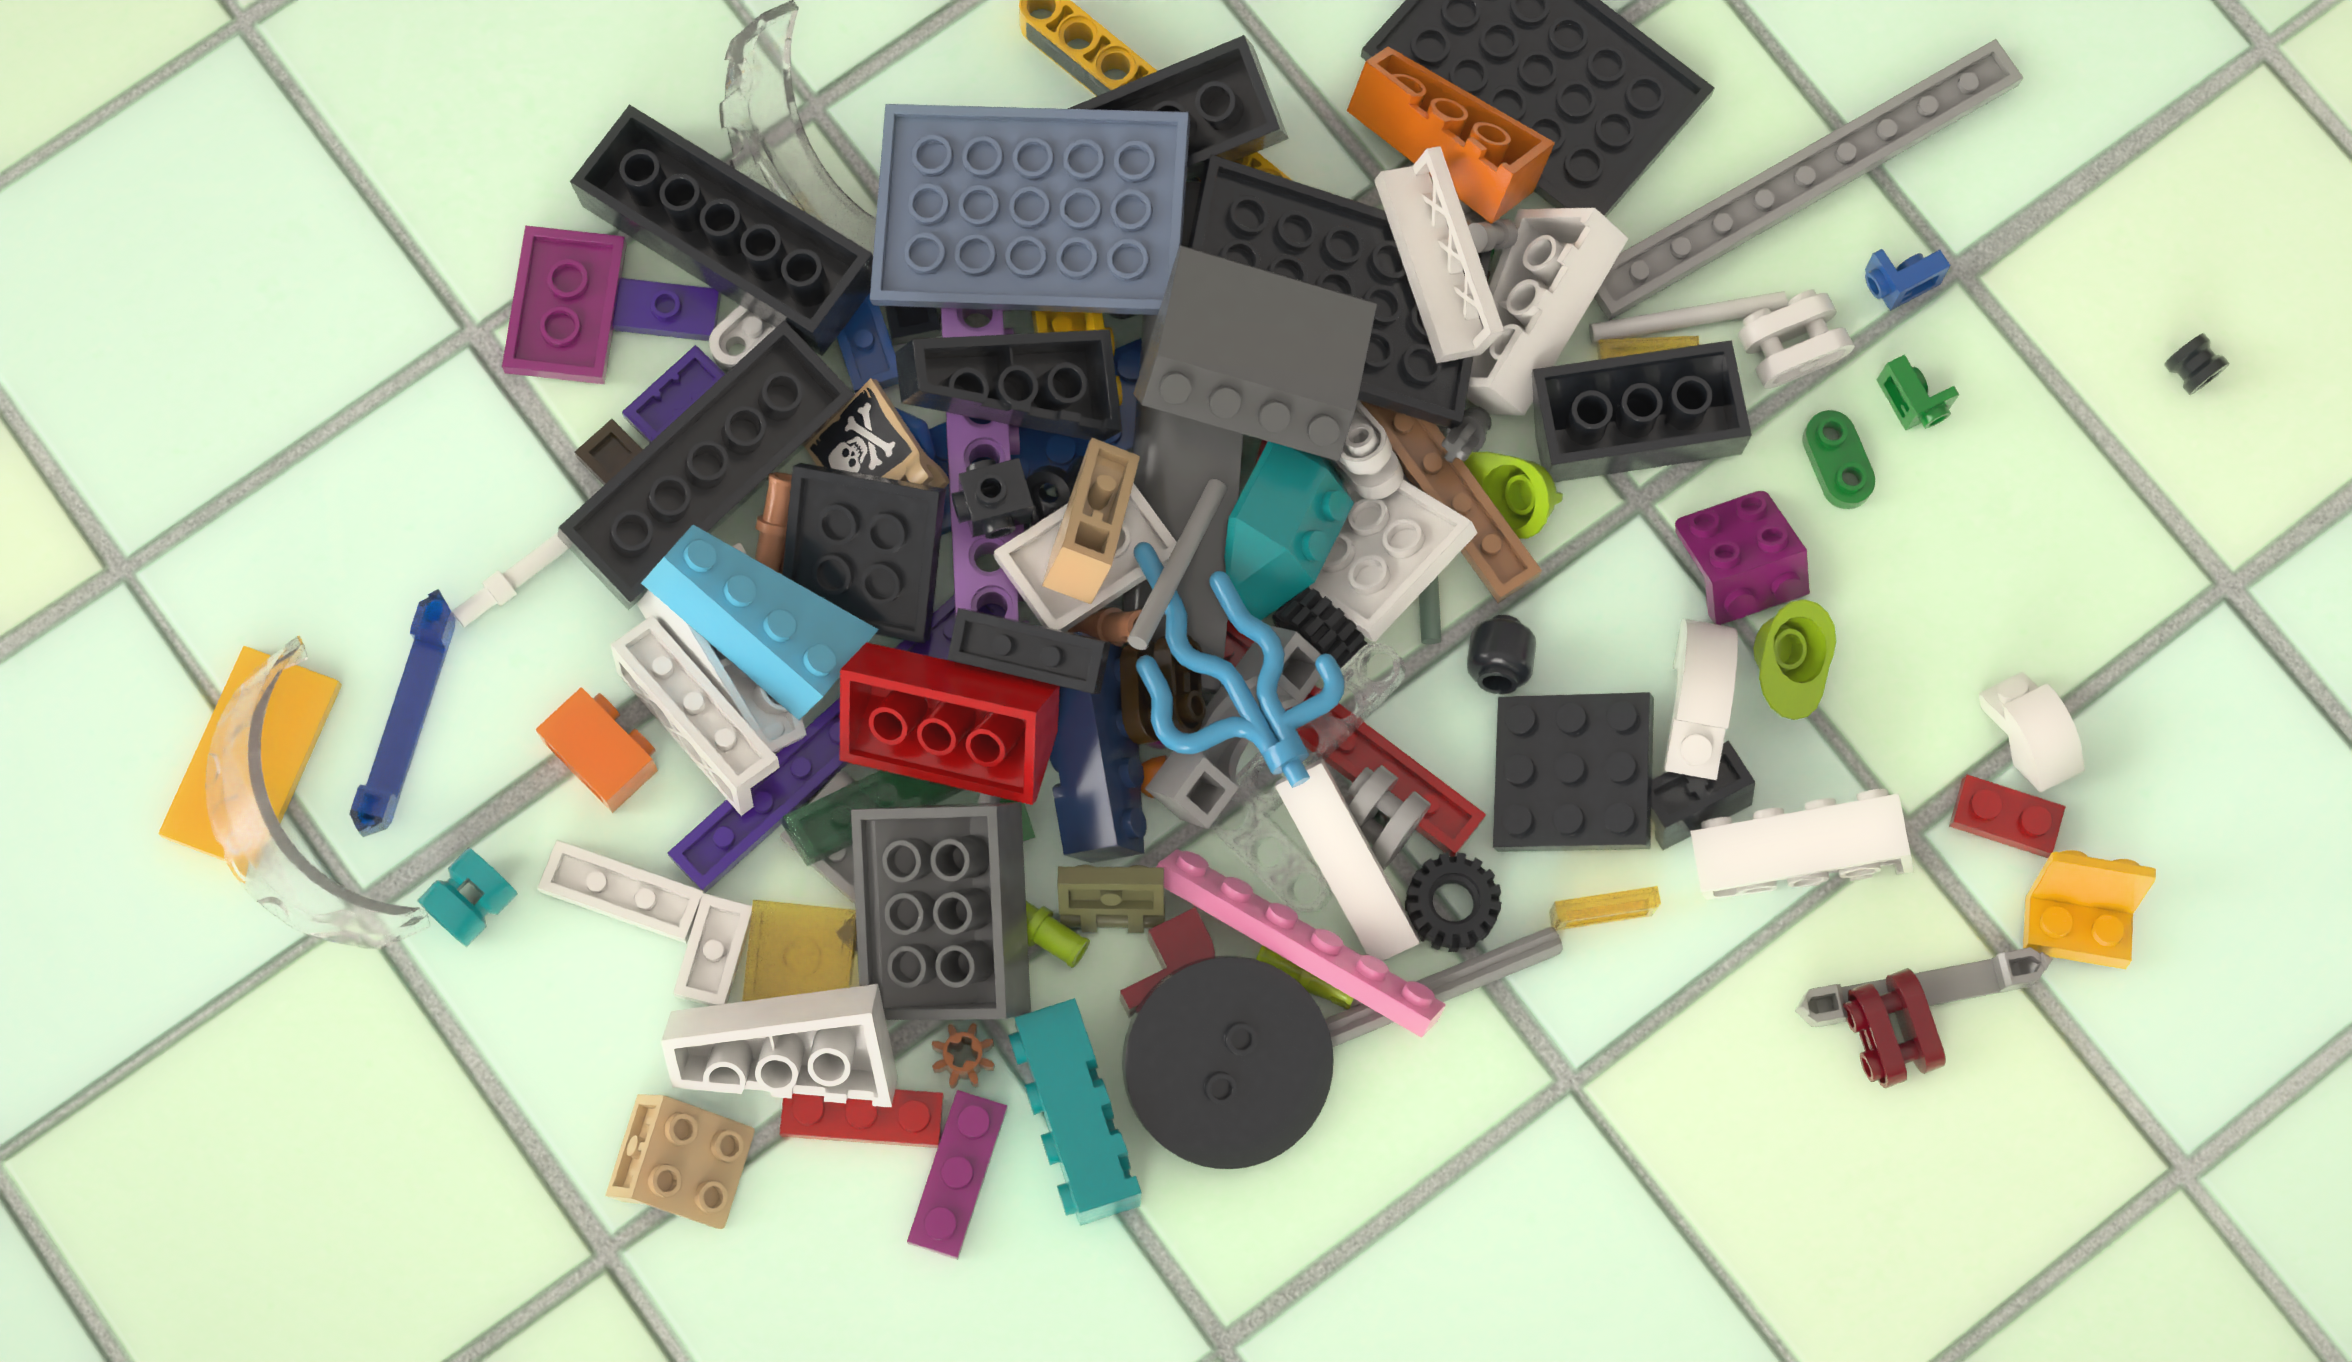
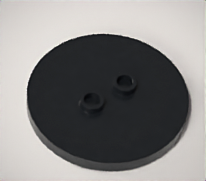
M1228 955L1213 956L1188 963L1159 981L1143 998L1136 1009L1125 1036L1122 1055L1125 1091L1136 1117L1145 1130L1159 1144L1176 1156L1188 1162L1215 1169H1238L1255 1166L1279 1156L1295 1145L1312 1127L1321 1113L1330 1090L1334 1063L1331 1035L1326 1020L1308 991L1293 977L1268 963L1253 958Z

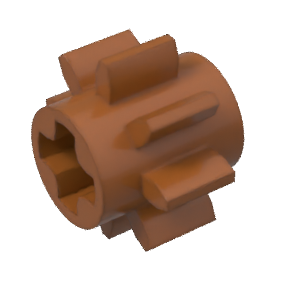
M975 1023L969 1026L967 1032L958 1033L956 1028L949 1024L948 1033L950 1037L946 1042L933 1041L931 1044L932 1049L937 1053L943 1054L944 1058L932 1065L934 1073H941L947 1070L950 1073L949 1085L952 1089L958 1085L959 1079H969L971 1085L977 1088L979 1087L977 1074L981 1069L986 1071H994L995 1064L983 1057V1053L990 1051L994 1047L993 1039H985L980 1042L976 1038L977 1025ZM964 1045H970L972 1056L976 1059L975 1062L966 1060L962 1067H957L951 1051L961 1052Z

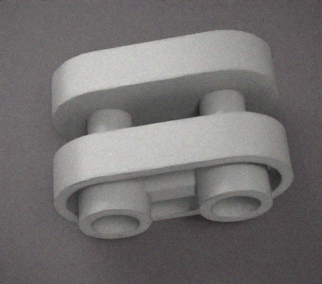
M1381 765L1375 772L1366 767L1348 789L1351 795H1348L1345 801L1365 838L1373 845L1371 849L1384 871L1410 839L1429 810L1431 803L1415 791L1404 802L1391 793V790L1398 781V777ZM1379 810L1390 818L1385 828L1373 819Z

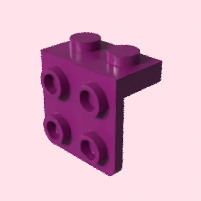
M1755 491L1680 517L1675 521L1677 536L1705 578L1707 611L1714 624L1722 625L1810 594L1807 549L1767 492Z

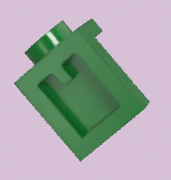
M1905 354L1888 362L1876 379L1905 431L1921 423L1927 429L1944 421L1951 415L1949 409L1960 395L1955 386H1952L1929 397L1927 394L1928 385L1923 373L1917 367L1911 366Z

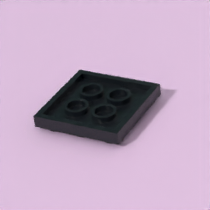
M805 463L794 465L792 469L782 575L879 629L875 633L876 635L925 643L930 640L946 489Z
M1650 692L1498 697L1493 848L1497 852L1651 849L1654 697Z

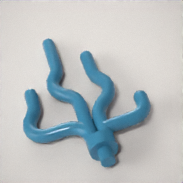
M1140 542L1135 546L1133 554L1153 590L1164 566L1151 544ZM1223 571L1214 572L1209 578V584L1228 619L1238 632L1258 643L1264 655L1263 665L1257 679L1256 696L1259 703L1258 706L1242 675L1230 662L1215 655L1202 653L1194 649L1187 638L1188 615L1183 601L1176 590L1165 611V638L1171 654L1182 666L1196 673L1218 679L1226 689L1240 717L1232 716L1216 721L1191 734L1179 731L1172 720L1173 696L1168 682L1155 659L1149 655H1144L1137 660L1136 669L1151 697V723L1158 739L1165 747L1177 753L1196 754L1206 751L1230 738H1246L1259 749L1273 775L1284 773L1292 788L1308 781L1310 776L1302 762L1308 758L1309 752L1296 729L1328 713L1341 700L1344 694L1345 680L1335 658L1326 653L1317 657L1315 666L1323 680V690L1319 694L1285 711L1277 694L1285 656L1280 638L1268 624L1250 614L1229 576Z

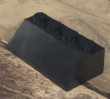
M1732 340L1532 370L1535 438L1541 466L1545 467L1551 474L1554 482L1742 455L1752 436Z

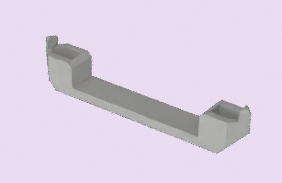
M2029 947L1997 954L1992 959L1914 974L1923 988L1928 1005L1934 1006L2032 986L2040 979L2044 971L2047 970L2053 958ZM1886 979L1866 982L1873 984L1880 995L1888 992ZM1866 983L1841 987V984H1833L1809 989L1803 995L1795 1012L1811 1027H1823L1847 1022L1848 1013L1844 1009L1843 1004L1848 1002V991Z

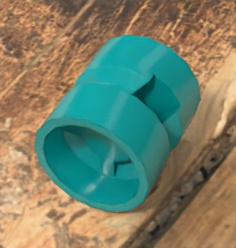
M469 847L448 867L450 878L447 881L436 880L417 899L420 906L466 948L487 927L485 916L488 913L498 915L518 895L517 891L493 867ZM468 882L483 895L475 905L459 892Z

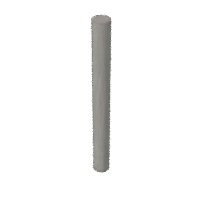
M1211 479L1208 481L1127 638L1128 643L1132 647L1139 650L1147 648L1227 491L1226 485L1220 480Z

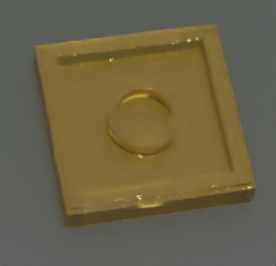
M753 900L742 1002L850 988L852 986L857 939L856 910Z

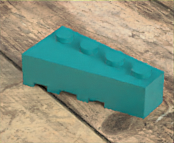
M1073 998L1014 1017L1017 1032L1008 1035L1017 1065L1027 1062L1033 1082L1025 1084L1024 1087L1033 1115L1043 1112L1049 1129L1048 1133L1040 1135L1049 1165L1060 1163L1066 1183L1057 1185V1190L1065 1215L1069 1216L1076 1213L1079 1225L1082 1226L1140 1207L1142 1192L1137 1177H1131L1129 1170H1131L1128 1151L1121 1132L1118 1128L1115 1129L1112 1120L1114 1119L1111 1101L1102 1078L1098 1077L1096 1071L1098 1068L1097 1061L1076 999Z

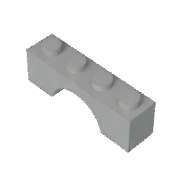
M1270 626L1280 638L1285 653L1284 666L1278 682L1277 694L1286 710L1302 703L1321 678L1315 666V661L1321 654L1296 631ZM1254 642L1235 668L1242 675L1259 706L1256 689L1264 655L1258 643ZM1223 685L1206 706V714L1199 730L1222 719L1232 716L1240 717ZM1234 737L1196 754H1181L1173 751L1145 789L1180 820L1209 829L1239 789L1236 781V769L1239 759L1250 741L1246 738Z

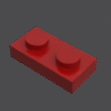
M1966 774L1961 781L1949 827L2049 858L2050 854L2054 851L2066 806Z

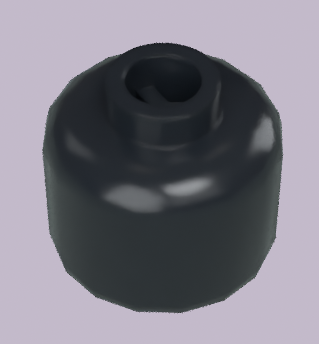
M1497 615L1492 619L1479 623L1473 629L1470 636L1467 656L1468 674L1486 692L1502 695L1514 692L1517 688L1525 685L1533 674L1536 652L1535 635L1527 626L1510 615Z

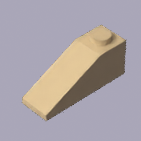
M1091 438L1051 551L1042 586L1092 604L1113 563L1140 456Z

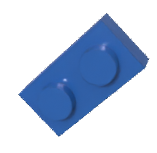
M869 293L837 336L855 394L870 378L877 380L882 389L899 384L895 351L880 306L871 303Z

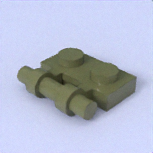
M1087 864L1075 867L1058 866L1060 922L1065 926L1081 927L1082 933H1097L1098 928H1128V933H1144L1145 928H1153L1165 922L1164 867H1147L1143 865L1095 867Z

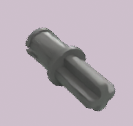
M1478 406L1469 407L1464 411L1463 422L1458 428H1447L1446 437L1441 446L1448 451L1444 456L1448 462L1453 463L1456 457L1466 461L1472 452H1478L1483 447L1487 431L1492 426L1490 414L1485 409Z

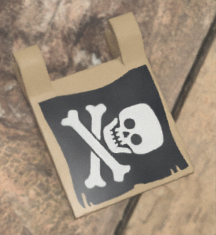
M872 378L805 446L817 466L900 481L908 480L911 483L945 488L950 483L948 476L941 467L925 454L878 381Z

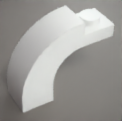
M1681 619L1672 668L1677 670L1676 697L1663 771L1717 780L1725 731L1729 729L1738 660V634L1736 628Z

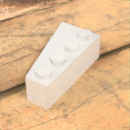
M1596 208L1518 209L1513 222L1518 230L1517 241L1514 246L1503 249L1489 285L1504 332L1482 355L1473 357L1467 393L1469 401L1485 409L1490 415L1525 416L1533 402L1532 370L1555 365L1629 239Z
M1873 789L1858 793L1856 795L1857 801L1836 804L1834 798H1824L1805 803V810L1784 814L1783 808H1768L1754 812L1753 820L1733 823L1731 817H1719L1703 821L1701 823L1702 829L1690 831L1702 895L1705 900L1772 892L1778 888L1776 881L1787 879L1789 887L1817 886L1829 880L1830 873L1839 872L1841 878H1850V881L1869 879L1873 877L1874 873L1879 872L1882 866L1894 865L1896 875L1914 873L1899 793L1888 795L1887 789Z
M878 984L671 1011L661 1039L672 1088L742 1094L743 1089L769 1091L771 1092V1097L792 1098L793 1093L824 1096V1101L846 1103L847 1098L873 1100L872 1106L892 1107L898 1075Z

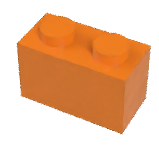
M580 687L535 730L541 741L614 813L658 771L653 759L650 757L656 750L637 729L634 728L628 734L615 721L620 716V713L601 693L592 698Z

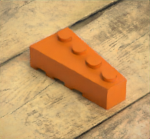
M1389 46L1366 60L1347 108V112L1414 164L1427 148L1441 146L1458 198L1491 224L1534 192L1555 144L1552 140Z

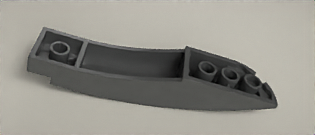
M1199 181L1186 182L1182 245L1188 247L1201 184ZM1143 315L1139 374L1158 315ZM1137 399L1132 453L1140 456L1133 483L1176 542L1182 534L1208 481L1217 479L1227 487V491L1176 589L1188 615L1187 634L1200 645L1202 653L1224 659L1228 617L1210 587L1209 578L1216 571L1226 573L1224 554L1228 518L1239 497L1243 434L1141 405ZM1147 579L1122 594L1123 612L1143 609L1152 592ZM1165 613L1150 640L1155 644L1166 633ZM1201 674L1202 692L1216 694L1221 687V682L1212 676Z

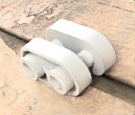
M1814 289L1806 290L1791 298L1786 307L1771 312L1769 308H1764L1750 314L1743 320L1742 323L1745 327L1739 331L1738 337L1746 353L1755 354L1763 351L1766 357L1755 368L1765 389L1781 386L1829 366L1847 356L1854 349L1855 346L1846 328L1840 327L1829 331L1826 325L1837 314L1828 293L1816 294ZM1805 333L1809 334L1810 339L1784 349L1782 343Z
M1357 400L1355 414L1340 460H1330L1360 496L1370 500L1382 499L1391 495L1400 487L1404 477L1403 469L1396 454L1392 451V445L1384 428L1362 403Z

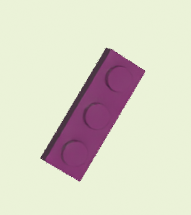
M960 1090L956 1091L907 1239V1244L956 1260L959 1259L1008 1110L1007 1105Z

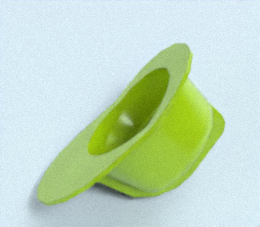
M1472 452L1469 458L1463 461L1519 539H1529L1538 534L1546 524L1555 505L1563 500V493L1556 491L1551 474L1545 467L1534 461L1492 452Z
M1806 599L1789 602L1778 611L1775 617L1761 626L1754 640V660L1760 670L1759 680L1763 696L1771 709L1781 717L1791 720L1808 717L1818 708L1824 693L1829 667L1834 656L1836 646L1835 625L1829 613L1816 602Z

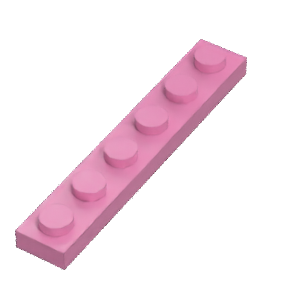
M1176 849L1158 863L1157 867H1164L1165 889L1421 1038L1438 1022L1446 1004L1436 999L1434 993L1428 987L1418 982L1403 980L1391 973L1388 966L1380 959L1370 955L1358 954L1343 945L1342 939L1335 933L1325 929H1315L1298 919L1297 913L1290 907L1280 903H1270L1253 893L1252 887L1245 881L1235 877H1225L1208 867V862L1200 855Z

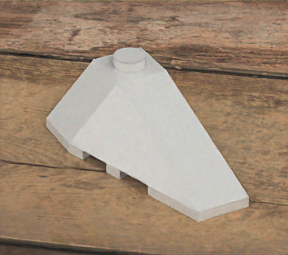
M740 542L732 546L748 555ZM649 590L637 603L644 617L647 619L652 615L773 753L806 736L802 718L798 720L652 592Z

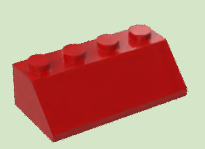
M866 642L840 669L839 761L1033 805L1037 800L1058 732L1060 686Z

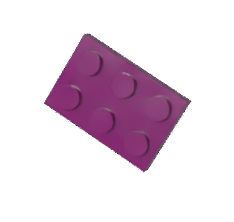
M525 225L502 362L504 373L605 385L614 330L613 319L620 278H622L627 247L625 236Z

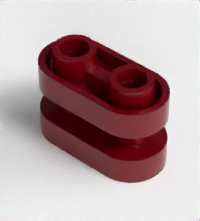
M1909 968L1887 975V993L1880 995L1873 984L1866 983L1849 990L1848 1002L1843 1004L1844 1009L1848 1013L1846 1021L1854 1033H1859L1865 1050L1860 1053L1862 1068L1870 1082L1878 1081L1885 1089L1907 1080L1905 1064L1913 1061L1917 1069L1923 1074L1944 1067L1946 1064L1944 1049L1925 993L1918 978ZM1892 1013L1896 1015L1905 1041L1900 1044L1897 1042L1888 1016Z

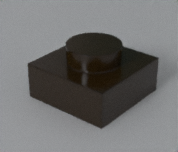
M611 419L575 451V455L605 485L643 449Z

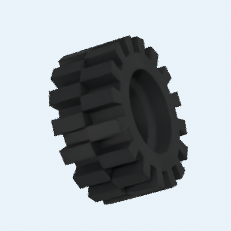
M1309 587L1282 605L1272 615L1273 623L1276 627L1296 631L1320 654L1332 655L1343 675L1368 649V643L1364 640L1365 637L1362 632L1355 629L1357 627L1352 620H1348L1340 608L1336 609L1330 599L1326 596L1322 598L1319 591L1314 588L1312 590Z
M1457 852L1456 857H1449V853L1439 854L1436 860L1430 858L1424 862L1422 868L1417 870L1412 877L1406 893L1405 911H1408V916L1417 930L1420 940L1424 942L1426 939L1433 943L1431 948L1440 950L1441 947L1449 948L1448 952H1458L1459 948L1466 947V950L1475 947L1478 941H1483L1495 925L1501 911L1502 902H1499L1501 889L1500 885H1495L1493 881L1495 874L1492 870L1488 869L1486 871L1481 867L1483 863L1476 857L1474 861L1468 860L1465 853ZM1445 884H1458L1467 889L1473 900V909L1470 915L1460 921H1449L1442 918L1436 912L1433 905V895L1438 888Z

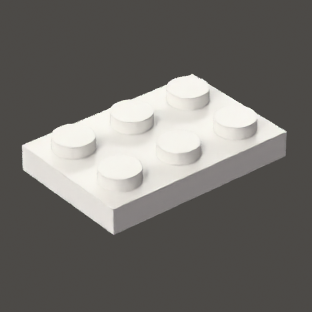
M1134 483L1112 566L1092 604L1042 586L1051 551L1068 504L994 551L995 560L1042 626L1067 631L1144 581L1146 577L1133 554L1135 546L1140 542L1151 544L1162 565L1165 567L1177 542Z

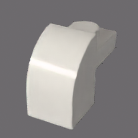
M2022 671L1978 693L1981 709L2008 735L2013 766L2040 793L2085 771L2081 742L2075 724L2066 706L2048 683L2038 687Z

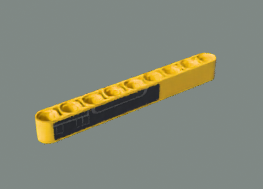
M1071 0L1019 1V26L1023 36L1095 96L1104 94L1157 71ZM1038 9H1045L1050 11L1052 15L1045 19H1037L1031 16L1030 13ZM1074 39H1082L1090 45L1083 49H1073L1067 43ZM1119 69L1125 72L1127 76L1122 79L1113 80L1106 77L1104 73L1108 70ZM1258 152L1234 161L1291 180ZM1202 175L1197 176L1196 178H1197L1199 181H1201V180H1202Z

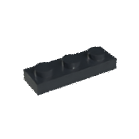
M958 608L947 660L1083 692L1100 694L1111 642L975 610Z

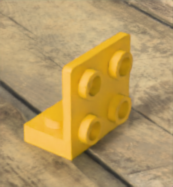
M2075 850L2052 852L2025 897L2023 949L2031 947L2035 951L2043 952L2050 957L2126 969L2132 961L2133 914L2155 882L2156 869L2140 866L2136 861L2129 859L2110 861L2092 858L2083 852Z

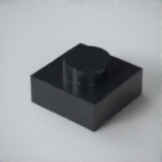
M884 306L893 346L908 343L912 339L942 336L936 307Z

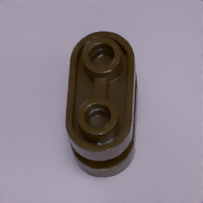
M1187 634L1188 641L1192 647L1202 652L1200 645ZM1165 636L1160 637L1156 644L1150 641L1145 650L1136 649L1130 644L1126 645L1120 655L1122 721L1129 738L1138 745L1160 741L1151 723V697L1136 669L1137 660L1144 655H1149L1155 659L1168 682L1173 696L1172 720L1175 727L1179 731L1188 734L1199 731L1206 714V706L1202 697L1201 674L1182 666L1170 652Z

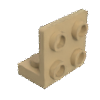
M638 1094L605 1196L625 1203L645 1204L715 1229H723L726 1226L755 1133L754 1128L665 1095Z

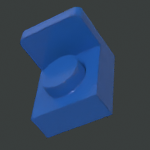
M1880 249L1871 255L1865 268V280L1873 296L1879 300L1883 299L1889 310L1892 311L1941 285L1951 265L1942 251L1938 250L1925 258L1921 253L1915 254L1895 268L1885 251Z

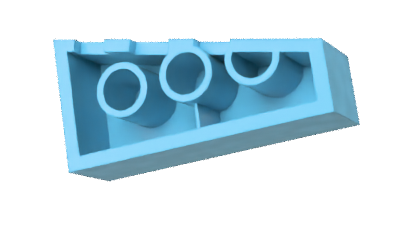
M692 525L641 583L798 720L824 697L840 677V669L879 630L695 525Z

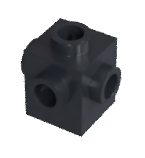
M1019 458L1001 463H996L993 459L982 460L969 465L966 468V472L959 473V491L951 493L952 502L959 524L968 521L972 538L984 534L987 539L1000 538L1016 530L1015 526L1033 522V502Z

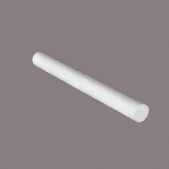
M1785 291L1603 321L1589 324V334L1592 343H1599L1741 319L1764 308H1769L1771 312L1788 306V299Z

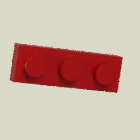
M895 1089L892 1107L872 1106L873 1100L847 1098L846 1103L824 1101V1096L793 1093L792 1098H783L780 1136L938 1148L941 1135L944 1094L941 1092Z

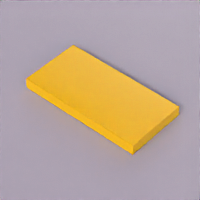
M243 645L158 834L164 839L258 874L342 684L336 679Z

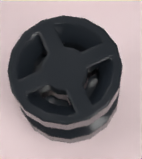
M2205 333L2189 341L2164 363L2169 372L2178 373L2184 380L2183 388L2189 395L2196 393L2211 382L2230 364L2224 356L2216 355L2211 350V340Z

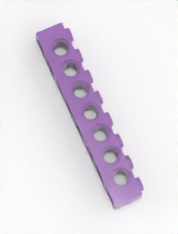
M941 308L942 338L1014 334L1013 328H1004L1003 311L1012 310ZM977 313L988 317L990 322L984 327L974 328L966 324L964 320L969 315ZM946 412L955 618L958 608L978 611L982 606L994 603L1000 605L1005 610V618L1019 621L1018 602H1025V600L1002 568L993 572H986L981 570L975 562L983 555H994L996 549L1023 533L1024 524L1015 526L1016 530L1000 538L987 539L985 534L972 538L968 521L959 524L951 493L959 491V473L966 472V468L977 458L988 457L995 460L996 463L1011 460L1010 455H1020L1019 426L994 421L988 424H977L968 416Z

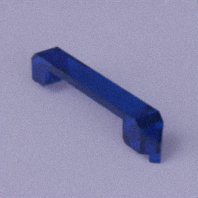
M439 588L427 594L428 598L418 603L410 627V635L414 641L366 786L359 785L349 815L362 837L386 830L392 823L455 630L456 618Z

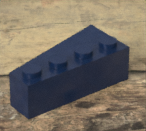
M1080 631L1074 632V634L1096 638ZM1114 644L1110 645L1100 694H1092L1060 686L1058 732L1049 758L1051 765L1059 773L1060 783L1055 784L1052 787L1063 854L1089 863L1144 854V836L1147 830L1146 818L1142 811L1141 785L1144 781V770L1139 760V745L1129 738L1122 721L1120 655L1123 648Z

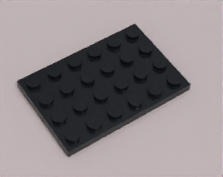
M1405 0L1365 44L1360 56L1366 61L1389 46L1552 140L1555 144L1534 192L1554 208H1596L1605 217L1611 213L1709 100L1715 87L1601 0Z
M1211 154L1204 165L1188 247L1375 302L1377 307L1358 400L1446 428H1458L1463 422L1473 357L1436 363L1385 210ZM1492 250L1478 253L1486 279Z

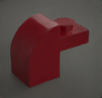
M1196 907L1148 930L1147 940L1162 970L1120 990L1119 1000L1128 1018L1134 1015L1148 992L1168 974L1188 963L1215 956L1212 939Z

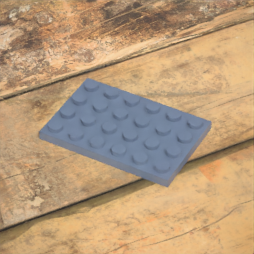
M885 104L870 289L871 303L876 306L1158 315L1179 245H1182L1190 130L1189 113Z

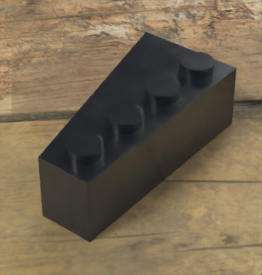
M1110 329L912 339L895 352L902 404L1085 440L1095 438L1104 442L1122 431Z

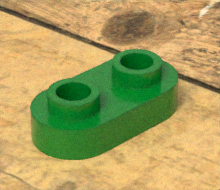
M1834 410L1817 413L1811 418L1803 432L1802 441L1806 454L1826 499L1832 505L1841 509L1857 508L1867 501L1874 490L1875 474L1854 424L1846 415ZM1823 429H1835L1839 434V439H1827ZM1842 474H1854L1858 479V485L1850 486L1846 484Z

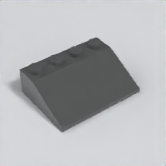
M1179 245L1133 394L1141 405L1339 461L1356 410L1377 304L1366 299Z
M1021 802L852 809L851 823L859 986L878 984L886 1020L1009 1019L1031 1012Z

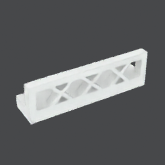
M1441 146L1427 148L1413 166L1381 171L1374 181L1436 363L1482 355L1504 332V328ZM1479 315H1480V318H1481V321H1482V324H1483V327H1484V328H1482V325H1481V322H1480V319H1479Z
M651 615L610 644L617 674L742 816L754 807L750 788L780 768L778 758Z

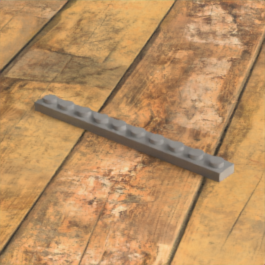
M1992 40L1621 252L1594 299L1608 320L1617 317L2016 88L2024 77L1998 40Z

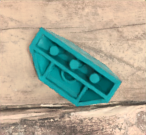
M1269 441L1228 518L1224 554L1226 574L1231 579L1247 610L1259 620H1263L1315 583L1354 504L1339 474L1328 458Z

